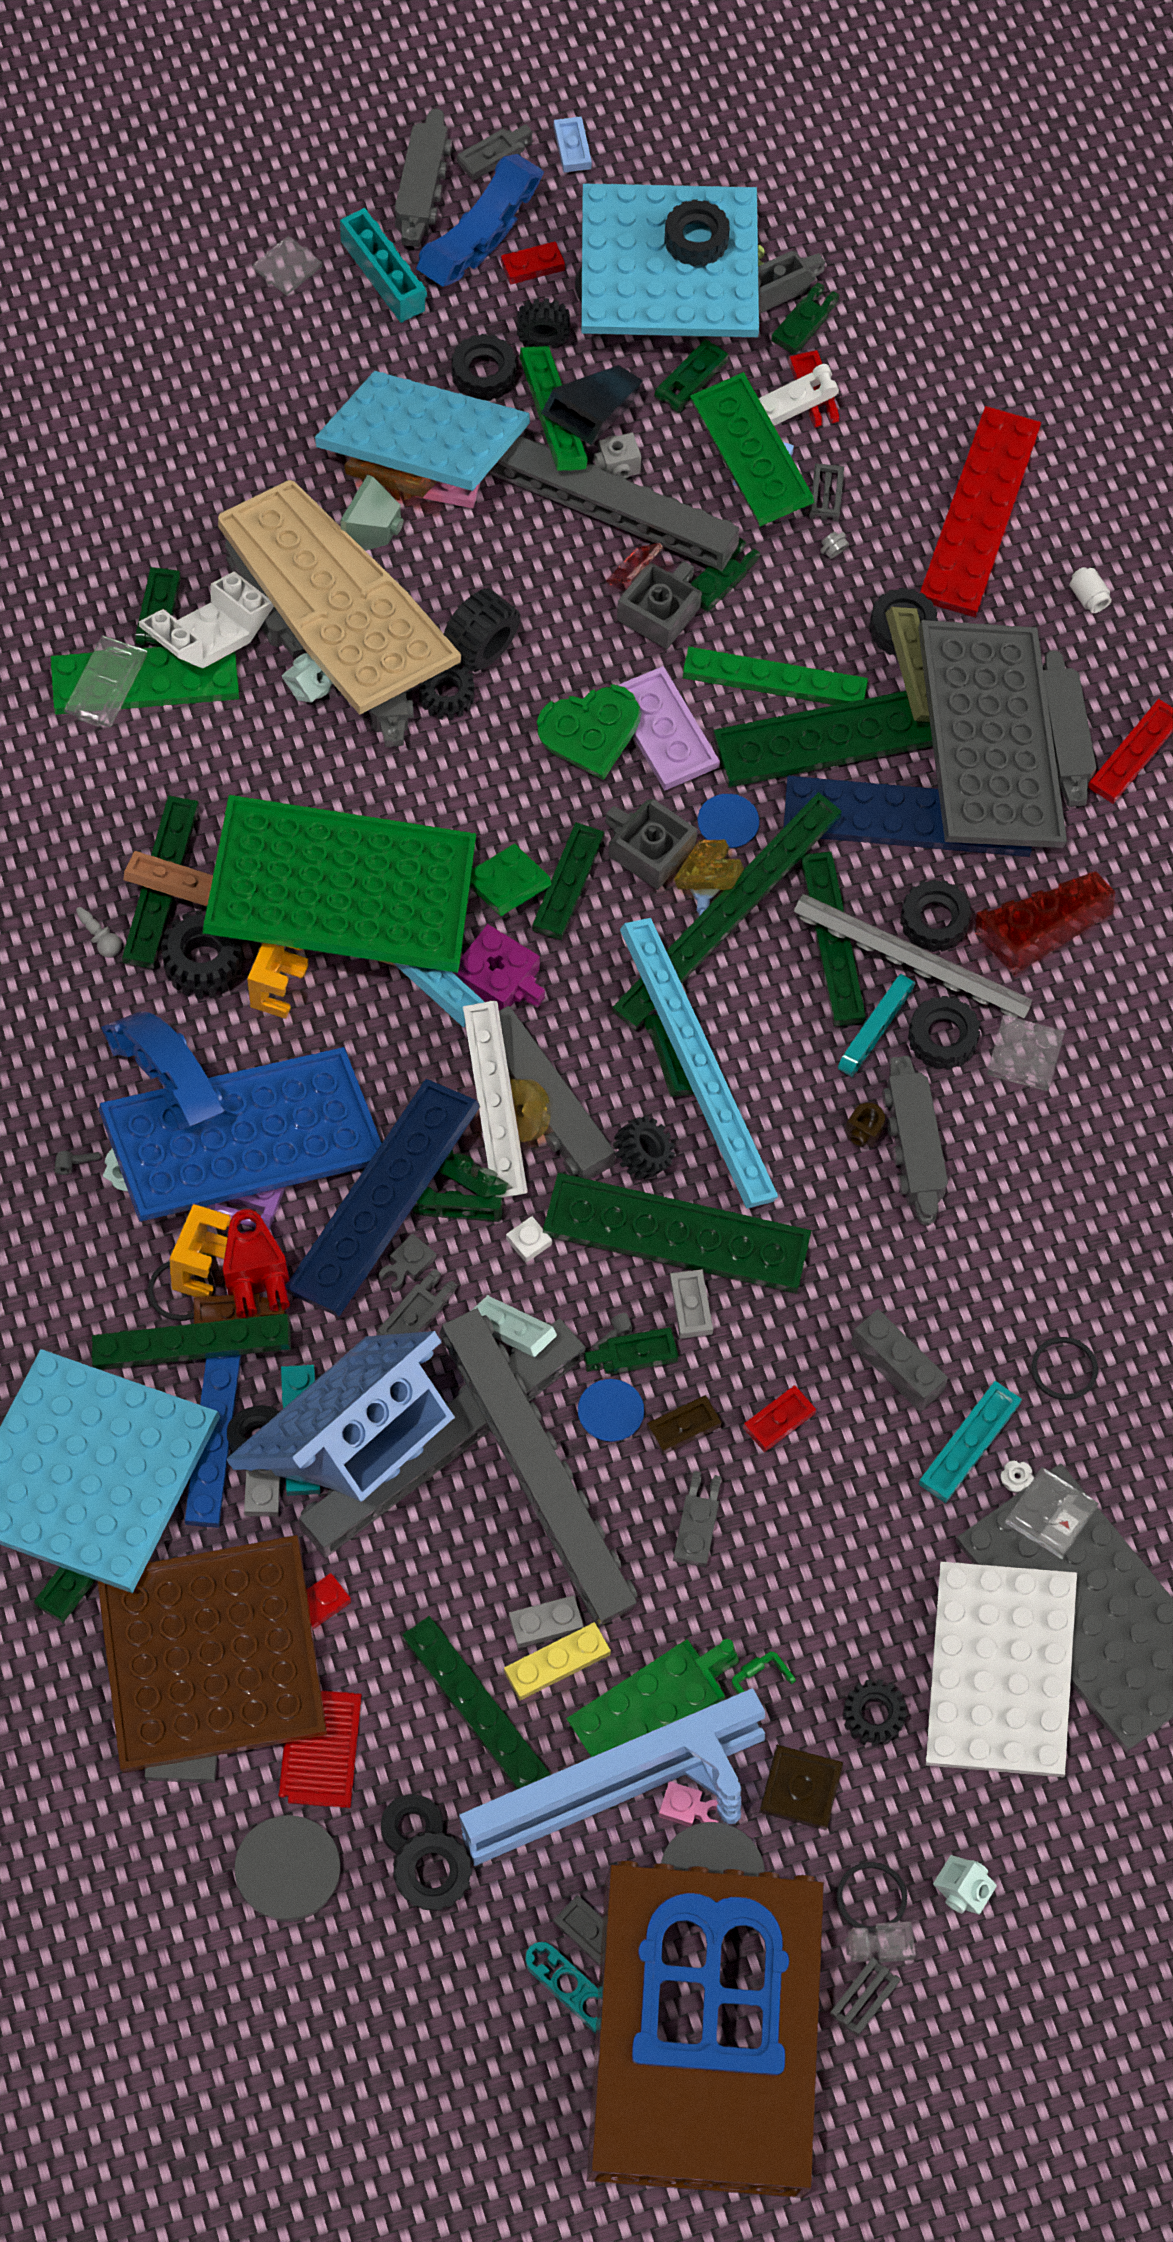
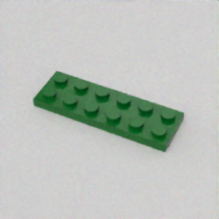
M744 372L690 395L696 412L759 527L814 503L810 489Z
M165 647L50 656L55 715L239 699L235 651L205 668H200L178 658Z

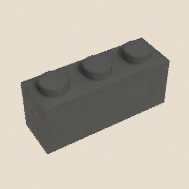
M879 1309L854 1329L851 1345L920 1413L944 1392L948 1377Z

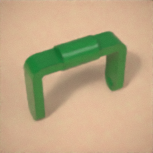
M768 1652L761 1658L755 1657L740 1668L741 1672L733 1677L731 1686L737 1695L745 1692L739 1683L744 1679L754 1676L771 1661L774 1662L791 1685L796 1680L778 1654Z

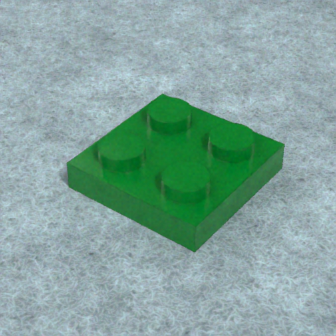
M514 843L472 869L469 887L501 917L552 884L550 876Z

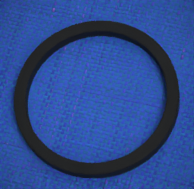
M169 1261L162 1264L153 1273L148 1285L149 1299L153 1308L160 1315L170 1320L187 1321L194 1319V1312L186 1315L171 1314L163 1310L155 1301L153 1295L155 1281L164 1270L170 1267ZM209 1272L207 1279L209 1281V1285H212L214 1287L213 1293L211 1295L214 1296V1281L212 1275Z
M1056 1337L1047 1340L1036 1350L1032 1359L1031 1371L1035 1383L1045 1394L1059 1400H1074L1084 1396L1091 1390L1097 1379L1098 1364L1093 1352L1081 1341L1070 1337ZM1068 1343L1083 1350L1089 1357L1093 1369L1089 1384L1081 1391L1072 1394L1057 1393L1046 1387L1037 1373V1360L1044 1349L1053 1344Z
M865 1862L852 1867L844 1874L837 1889V1904L841 1915L851 1926L863 1932L878 1933L890 1929L901 1919L907 1905V1891L903 1880L893 1869L881 1863ZM867 1868L879 1869L888 1873L897 1882L901 1890L902 1903L898 1914L890 1922L881 1926H865L856 1922L847 1913L842 1901L843 1887L847 1879L859 1870Z

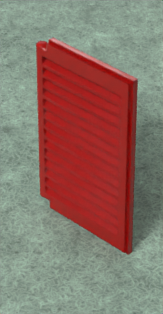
M321 1690L327 1735L284 1743L278 1796L280 1798L288 1797V1804L351 1808L362 1694Z

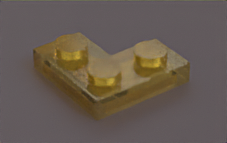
M698 840L675 876L674 882L678 889H732L744 868L740 859H724L729 851L726 840Z

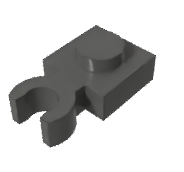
M412 1233L390 1255V1261L394 1265L382 1268L379 1273V1280L383 1282L388 1276L396 1277L397 1280L391 1285V1290L394 1293L398 1292L403 1287L404 1278L407 1275L415 1281L437 1259V1254Z

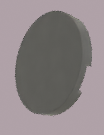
M283 1815L263 1821L246 1835L237 1851L235 1878L239 1892L248 1905L258 1913L271 1918V1920L293 1922L314 1915L328 1902L339 1883L340 1859L333 1839L320 1825L304 1817Z
M717 1822L699 1823L681 1831L669 1843L661 1860L663 1864L673 1865L674 1870L688 1871V1867L700 1866L708 1868L709 1873L723 1874V1870L726 1869L744 1871V1876L758 1877L759 1873L765 1872L761 1854L753 1841L737 1828Z

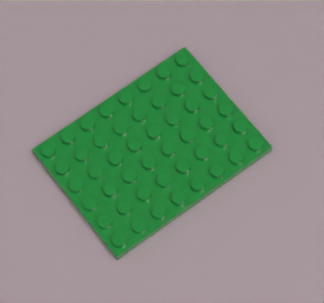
M229 795L204 920L203 934L458 973L476 833Z

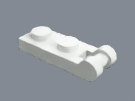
M821 364L815 367L812 373L759 398L774 426L838 394V386L835 381L831 380L832 372L829 365ZM821 384L820 388L814 391L813 387Z

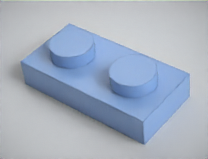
M582 117L554 120L553 128L563 173L591 169L592 161Z

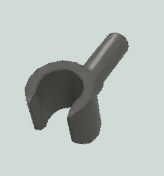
M61 1151L56 1156L55 1173L59 1175L71 1174L73 1164L100 1160V1154L95 1152L73 1155L71 1152Z
M626 1313L618 1314L611 1319L614 1330L608 1332L607 1335L592 1345L595 1351L599 1350V1344L605 1343L609 1338L631 1334L632 1325Z

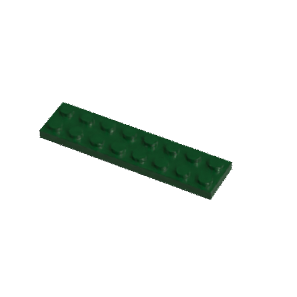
M906 691L713 730V738L728 788L933 746L930 722L914 721Z
M558 1173L542 1233L548 1234L549 1237L691 1270L703 1269L704 1273L797 1294L812 1230Z

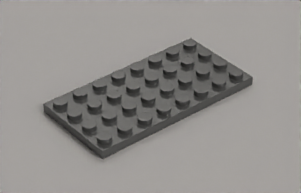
M921 620L918 631L945 842L1063 848L1067 843L1038 629L1036 627Z
M1061 1463L956 1538L955 1542L973 1564L1077 1573L1070 1684L1126 1753L1173 1719V1598ZM1070 1494L1077 1499L1071 1505L1089 1515V1517L1062 1555L1038 1540V1538L1066 1496Z

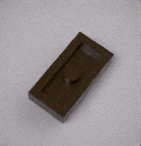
M704 1395L648 1422L646 1428L661 1455H664L720 1428L722 1422L709 1399Z

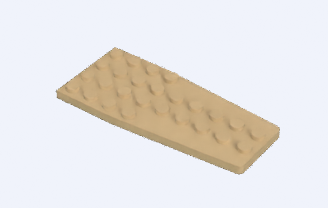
M288 480L219 514V529L305 651L359 715L461 662L460 652L443 635L441 630L408 592L354 539L341 530V527L294 481Z

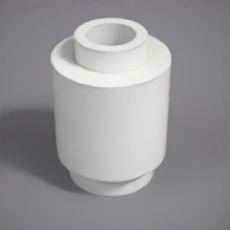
M1083 567L1072 575L1069 586L1085 609L1090 610L1091 613H1098L1111 603L1110 591L1094 568L1087 569Z

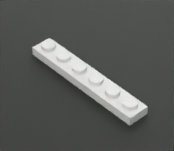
M489 1001L463 1006L477 1099L481 1106L479 1112L488 1169L497 1172V1177L508 1183L506 1193L495 1196L503 1198L528 1193L498 1003L497 1001Z

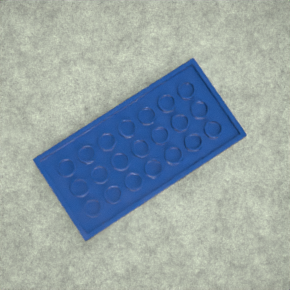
M344 1047L208 1078L212 1087H216L222 1095V1108L224 1112L181 1131L162 1097L167 1094L165 1088L102 1102L99 1104L98 1109L139 1222L191 1210L193 1204L204 1207L365 1168L382 1144Z

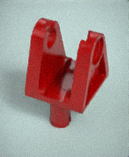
M243 1209L236 1212L230 1220L223 1263L228 1295H233L236 1316L246 1318L244 1305H247L249 1317L256 1315L257 1308L253 1294L265 1291L267 1292L270 1311H279L277 1298L280 1299L282 1311L289 1308L290 1302L285 1285L290 1280L283 1252L256 1211ZM245 1219H250L256 1224L254 1231L243 1233L238 1231V1226Z

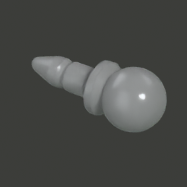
M77 907L76 912L80 921L94 935L91 941L92 943H97L98 952L106 958L117 956L122 950L121 939L116 934L109 933L110 928L108 926L102 929L97 920L93 919L91 913L81 907Z

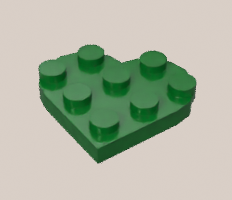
M610 684L611 687L601 688L598 691L593 689L583 699L568 696L569 699H561L555 703L552 700L541 710L537 719L539 739L548 751L602 780L606 778L636 732L642 715L634 694L625 687Z

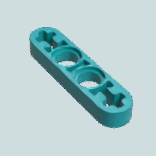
M903 974L896 978L842 1056L838 1064V1070L850 1077L856 1074L914 988L915 981Z
M537 1942L531 1945L526 1952L525 1958L526 1967L529 1972L596 2034L597 2017L587 2016L583 2011V2005L588 1999L598 2000V1988L550 1944ZM536 1952L539 1955L545 1952L548 1953L547 1961L554 1969L558 1963L562 1965V1967L555 1971L551 1980L546 1978V1976L550 1975V1970L545 1965L534 1966L535 1957L533 1954ZM562 1975H572L577 1980L578 1985L573 1992L563 1993L557 1987V1981Z

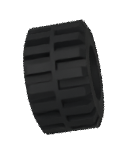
M484 588L471 595L458 607L450 618L443 635L460 652V663L470 671L478 672L491 665L508 648L519 627L521 615L517 609L491 588Z
M196 911L194 916H190L189 913L182 915V921L174 920L172 922V929H166L164 933L165 939L162 940L161 944L163 964L168 981L172 980V986L176 990L182 988L184 995L190 996L191 993H195V997L203 999V994H209V998L216 997L217 991H221L222 994L227 992L228 984L234 986L237 982V975H241L243 955L241 939L203 934L205 920L203 911ZM198 947H210L219 952L214 959L204 963L193 962L186 958V955L191 950Z

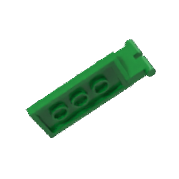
M686 1639L566 1719L589 1755L594 1757L717 1704L726 1697L714 1678L731 1667L737 1666L739 1663L734 1644L730 1639H724L719 1645L700 1657L688 1639Z

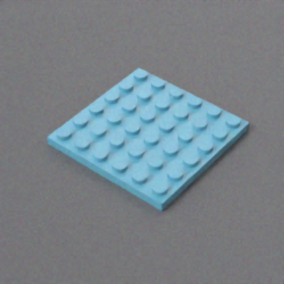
M583 184L581 334L758 337L757 187ZM694 199H698V201L706 200L711 204L718 205L719 209L726 213V217L730 222L728 248L725 250L724 255L719 257L716 262L708 263L705 266H691L690 264L680 263L678 259L675 260L672 254L667 251L664 242L667 215L673 211L676 205H680L684 201L688 202ZM689 224L683 229L684 238L693 242L707 241L712 235L710 228L702 224Z
M41 1349L0 1426V1545L133 1593L220 1418L218 1411Z

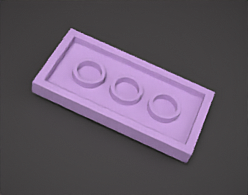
M664 666L619 684V686L625 687L634 694L642 712L641 720L633 738L664 791L719 768L720 761Z

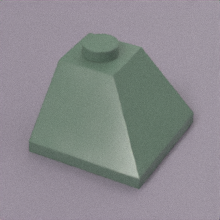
M370 475L366 476L340 520L341 530L345 531L365 551L388 545L392 536L399 534L404 521L401 518V505Z

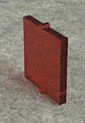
M660 543L638 547L606 579V582L609 585L631 582L664 547Z

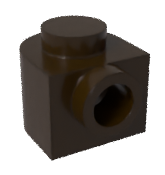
M870 1102L857 1106L846 1124L845 1133L848 1134V1139L858 1147L868 1145L873 1148L883 1131L885 1122L884 1111L877 1104Z

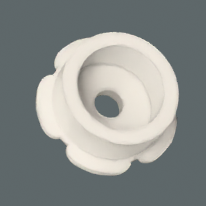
M1010 1461L1004 1466L1005 1470L1001 1472V1481L1011 1492L1019 1493L1034 1481V1477L1031 1475L1032 1469L1025 1462ZM1020 1474L1021 1477L1017 1479L1014 1475Z

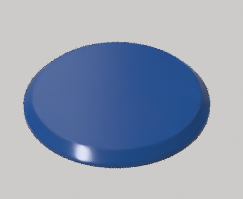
M719 794L708 799L702 805L698 813L697 822L701 834L711 844L721 848H737L747 844L754 838L759 828V815L754 805L744 797L736 794Z
M605 1379L593 1383L583 1392L578 1403V1417L583 1428L591 1436L602 1441H621L633 1435L640 1427L644 1417V1404L637 1390L630 1384L621 1380Z

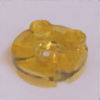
M510 1079L520 1143L537 1140L545 1133L550 1122V1114H547L546 1104L549 1103L548 1095L543 1087L534 1080ZM523 1104L522 1112L524 1117L518 1116V1105Z

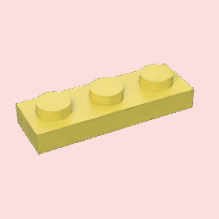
M593 1622L504 1667V1673L519 1701L610 1656L611 1650L597 1625Z

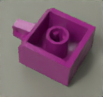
M489 924L486 925L460 958L458 973L452 972L484 1002L497 1001L499 1011L507 1006L511 1007L515 1001L521 1002V1000L538 1008L545 999V989L535 983L536 978L534 977L540 970V956Z

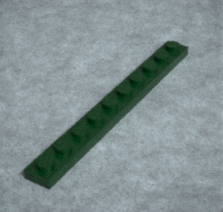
M818 792L666 950L681 984L841 817L842 811ZM642 978L612 1007V1012L635 1031L644 1024L648 1015H652L656 1011Z

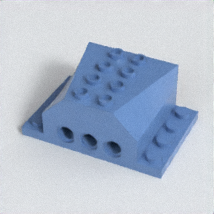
M435 1331L366 1336L226 1460L233 1470L252 1471L255 1469H265L267 1471L271 1469L275 1476L321 1485L362 1502L383 1482L396 1477L400 1473L399 1467L406 1461L419 1456L424 1450L423 1446L455 1418L420 1366V1364L433 1356L432 1350L441 1343V1340Z

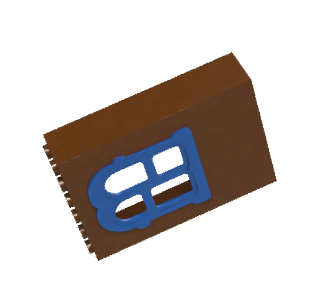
M618 1861L617 1865L610 1866L605 1880L586 2182L803 2198L811 2189L824 1882H817L815 1877L809 1875H796L794 1879H780V1875L773 1872H761L758 1874V1877L744 1876V1871L737 1869L723 1870V1874L709 1873L708 1868L700 1866L688 1867V1871L674 1870L673 1865L663 1863L653 1864L652 1868L638 1867V1863L634 1861ZM688 1921L702 1929L707 1943L706 1963L702 1968L668 1966L662 1962V1940L669 1926L676 1922ZM736 1926L754 1928L761 1934L765 1942L764 1987L759 1991L729 1989L722 1987L720 1984L723 1937ZM663 1981L699 1983L704 1987L703 2026L700 2043L663 2042L658 2039L660 1984ZM721 2004L750 2005L761 2008L763 2013L762 2038L759 2048L723 2047L718 2044V2008Z

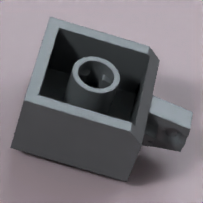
M683 561L671 573L652 562L647 563L618 600L617 621L668 650L701 606L702 591L691 586L689 583L693 577L694 567Z
M647 799L635 813L630 812L627 814L613 806L605 815V823L614 830L613 834L615 835L609 841L608 856L657 890L696 848L697 828L654 799Z

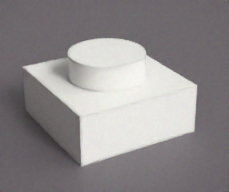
M532 1216L506 1234V1240L525 1263L552 1245V1239L548 1234L542 1233L543 1228Z

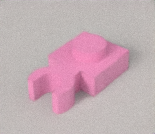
M669 1781L658 1817L689 1827L692 1826L694 1818L699 1819L701 1823H718L719 1821L710 1819L707 1815L710 1810L717 1811L718 1803L717 1800L702 1802L700 1801L702 1791Z

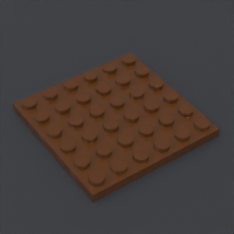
M298 1535L147 1563L133 1593L97 1580L119 1764L122 1773L327 1735Z

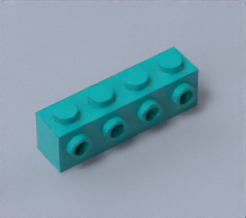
M363 208L340 219L341 243L401 323L424 312L425 298L427 297L424 285L416 278L408 263L402 259L396 251L394 244L388 240L377 221L371 217L368 211Z

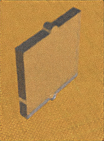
M287 236L255 262L252 267L267 280V284L274 285L287 296L322 267V262L309 253L307 247H302L291 237Z

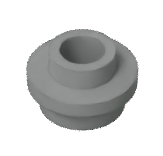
M833 532L821 542L823 547L820 552L823 555L827 554L830 559L839 555L849 545L846 541V534L844 532L840 534Z

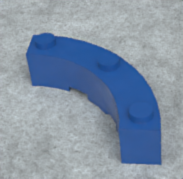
M518 154L504 156L500 159L495 167V175L469 212L464 213L459 223L439 239L427 243L419 253L420 260L416 269L444 287L463 278L464 270L468 267L475 269L514 226L518 220L514 216L522 202L529 203L545 171Z
M139 1011L101 1027L113 1056L123 1055L130 1057L134 1055L136 1056L135 1060L138 1066L150 1079L158 1078L167 1092L162 1097L168 1105L180 1131L224 1112L222 1108L223 1098L220 1091L216 1087H212L202 1067L188 1048L184 1036L181 1033H176L161 1018L146 1011Z

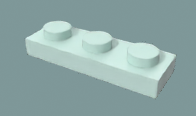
M488 1295L472 1309L478 1308L482 1316L486 1315L490 1319L494 1328V1333L492 1334L494 1338L533 1357L557 1336L553 1326Z

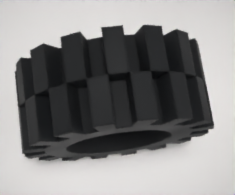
M538 298L534 299L533 304L527 301L525 306L521 305L517 312V336H519L521 342L524 341V345L530 346L533 344V347L551 345L552 348H556L558 343L563 345L565 340H568L570 334V312L563 303L559 305L557 300H553L550 303L548 298H544V302H540Z
M458 663L420 683L419 699L422 702L423 709H428V714L432 717L435 713H438V719L443 720L444 715H448V720H453L455 713L458 717L463 716V709L468 712L471 709V704L474 702L472 673L469 674V669L465 666L461 669V663ZM449 683L457 686L459 691L453 696L443 697L435 692V688L440 684Z
M649 1116L638 1117L620 1128L614 1136V1139L617 1141L613 1143V1148L619 1149L615 1153L616 1159L621 1157L623 1160L619 1163L621 1167L627 1166V1173L629 1175L635 1173V1178H644V1180L654 1177L668 1168L673 1162L671 1159L675 1157V1153L671 1151L675 1148L674 1143L668 1142V1139L671 1138L670 1133L665 1135L663 1132L665 1127L662 1124L656 1126L657 1120L654 1118L649 1120ZM640 1142L646 1147L648 1154L643 1150Z
M872 1679L865 1681L864 1685L861 1683L855 1685L854 1690H851L847 1696L843 1711L844 1726L846 1730H851L850 1736L854 1740L857 1737L860 1738V1743L866 1745V1742H872V1747H878L880 1742L886 1745L890 1742L891 1738L895 1739L899 1731L902 1730L907 1712L905 1709L907 1705L906 1701L901 1699L903 1694L900 1690L895 1692L893 1690L894 1685L890 1682L886 1686L883 1685L884 1680L877 1679V1683H872ZM870 1701L882 1703L888 1712L887 1719L877 1725L868 1723L861 1713L863 1705Z

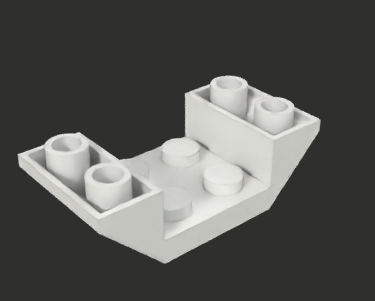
M232 572L211 583V603L179 620H176L162 609L139 621V627L178 658L200 668H205L249 644L274 605L263 593L236 572Z

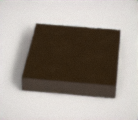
M777 1744L759 1813L826 1831L844 1762Z

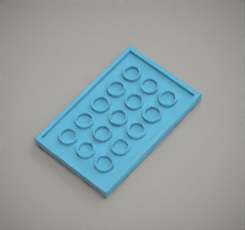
M374 371L315 436L316 447L473 491L530 424V414L486 400L476 399L435 386Z

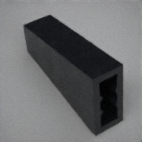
M617 365L554 388L541 414L592 445L632 404L643 380Z

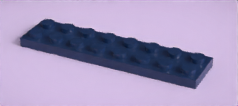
M787 776L783 828L819 792L842 811L841 817L820 839L1030 857L1032 846L945 842L938 789Z
M425 1079L290 1278V1281L285 1285L286 1291L289 1294L340 1317L481 1107L477 1100Z

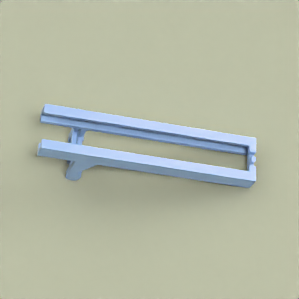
M751 1688L459 1814L463 1832V1843L473 1865L477 1866L684 1775L717 1796V1812L724 1823L726 1822L727 1825L736 1824L741 1819V1786L727 1756L765 1740V1732L757 1723L765 1719V1710L754 1689Z

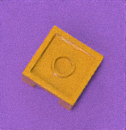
M262 943L247 978L250 1007L286 1019L291 1005L270 998L269 994L272 993L284 997L288 977L280 974V972L303 978L309 966L308 959L284 951V946ZM290 947V948H293V949H296V950H302V949H300V948Z
M193 1204L169 1259L172 1290L193 1297L212 1295L214 1290L212 1285L190 1278L192 1274L203 1278L208 1277L212 1258L203 1253L224 1259L227 1237L207 1231V1225L226 1230L227 1226L229 1227L230 1215Z

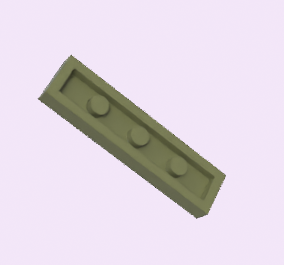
M891 607L885 614L914 721L930 722L918 631L920 624L918 611L916 608Z

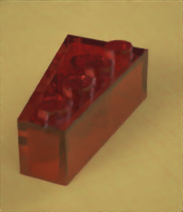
M1095 871L1060 883L1058 888L1047 892L1040 890L1031 893V897L1018 902L1011 900L1002 903L1001 908L989 912L987 909L976 912L975 934L1013 975H1016L1113 914L1116 892Z

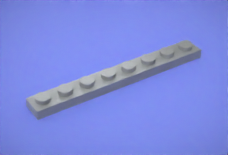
M802 894L794 909V912L800 914L799 918L804 922L812 925L817 923L828 927V932L840 938L850 937L857 941L856 944L867 951H874L876 949L886 954L885 958L895 964L902 965L904 962L914 967V971L923 977L931 978L934 976L943 980V985L951 990L960 991L962 989L971 993V997L979 1003L988 1005L990 1002L1001 1007L1000 1011L1010 1017L1017 1018L1020 1016L1025 1018L1031 1006L1032 999L805 894Z

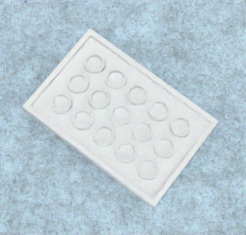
M952 1562L940 1563L926 1756L927 1766L1054 1777L1065 1776L1077 1573Z

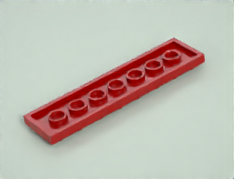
M988 406L984 407L920 593L926 595L928 600L933 602L934 606L976 618L1042 422Z

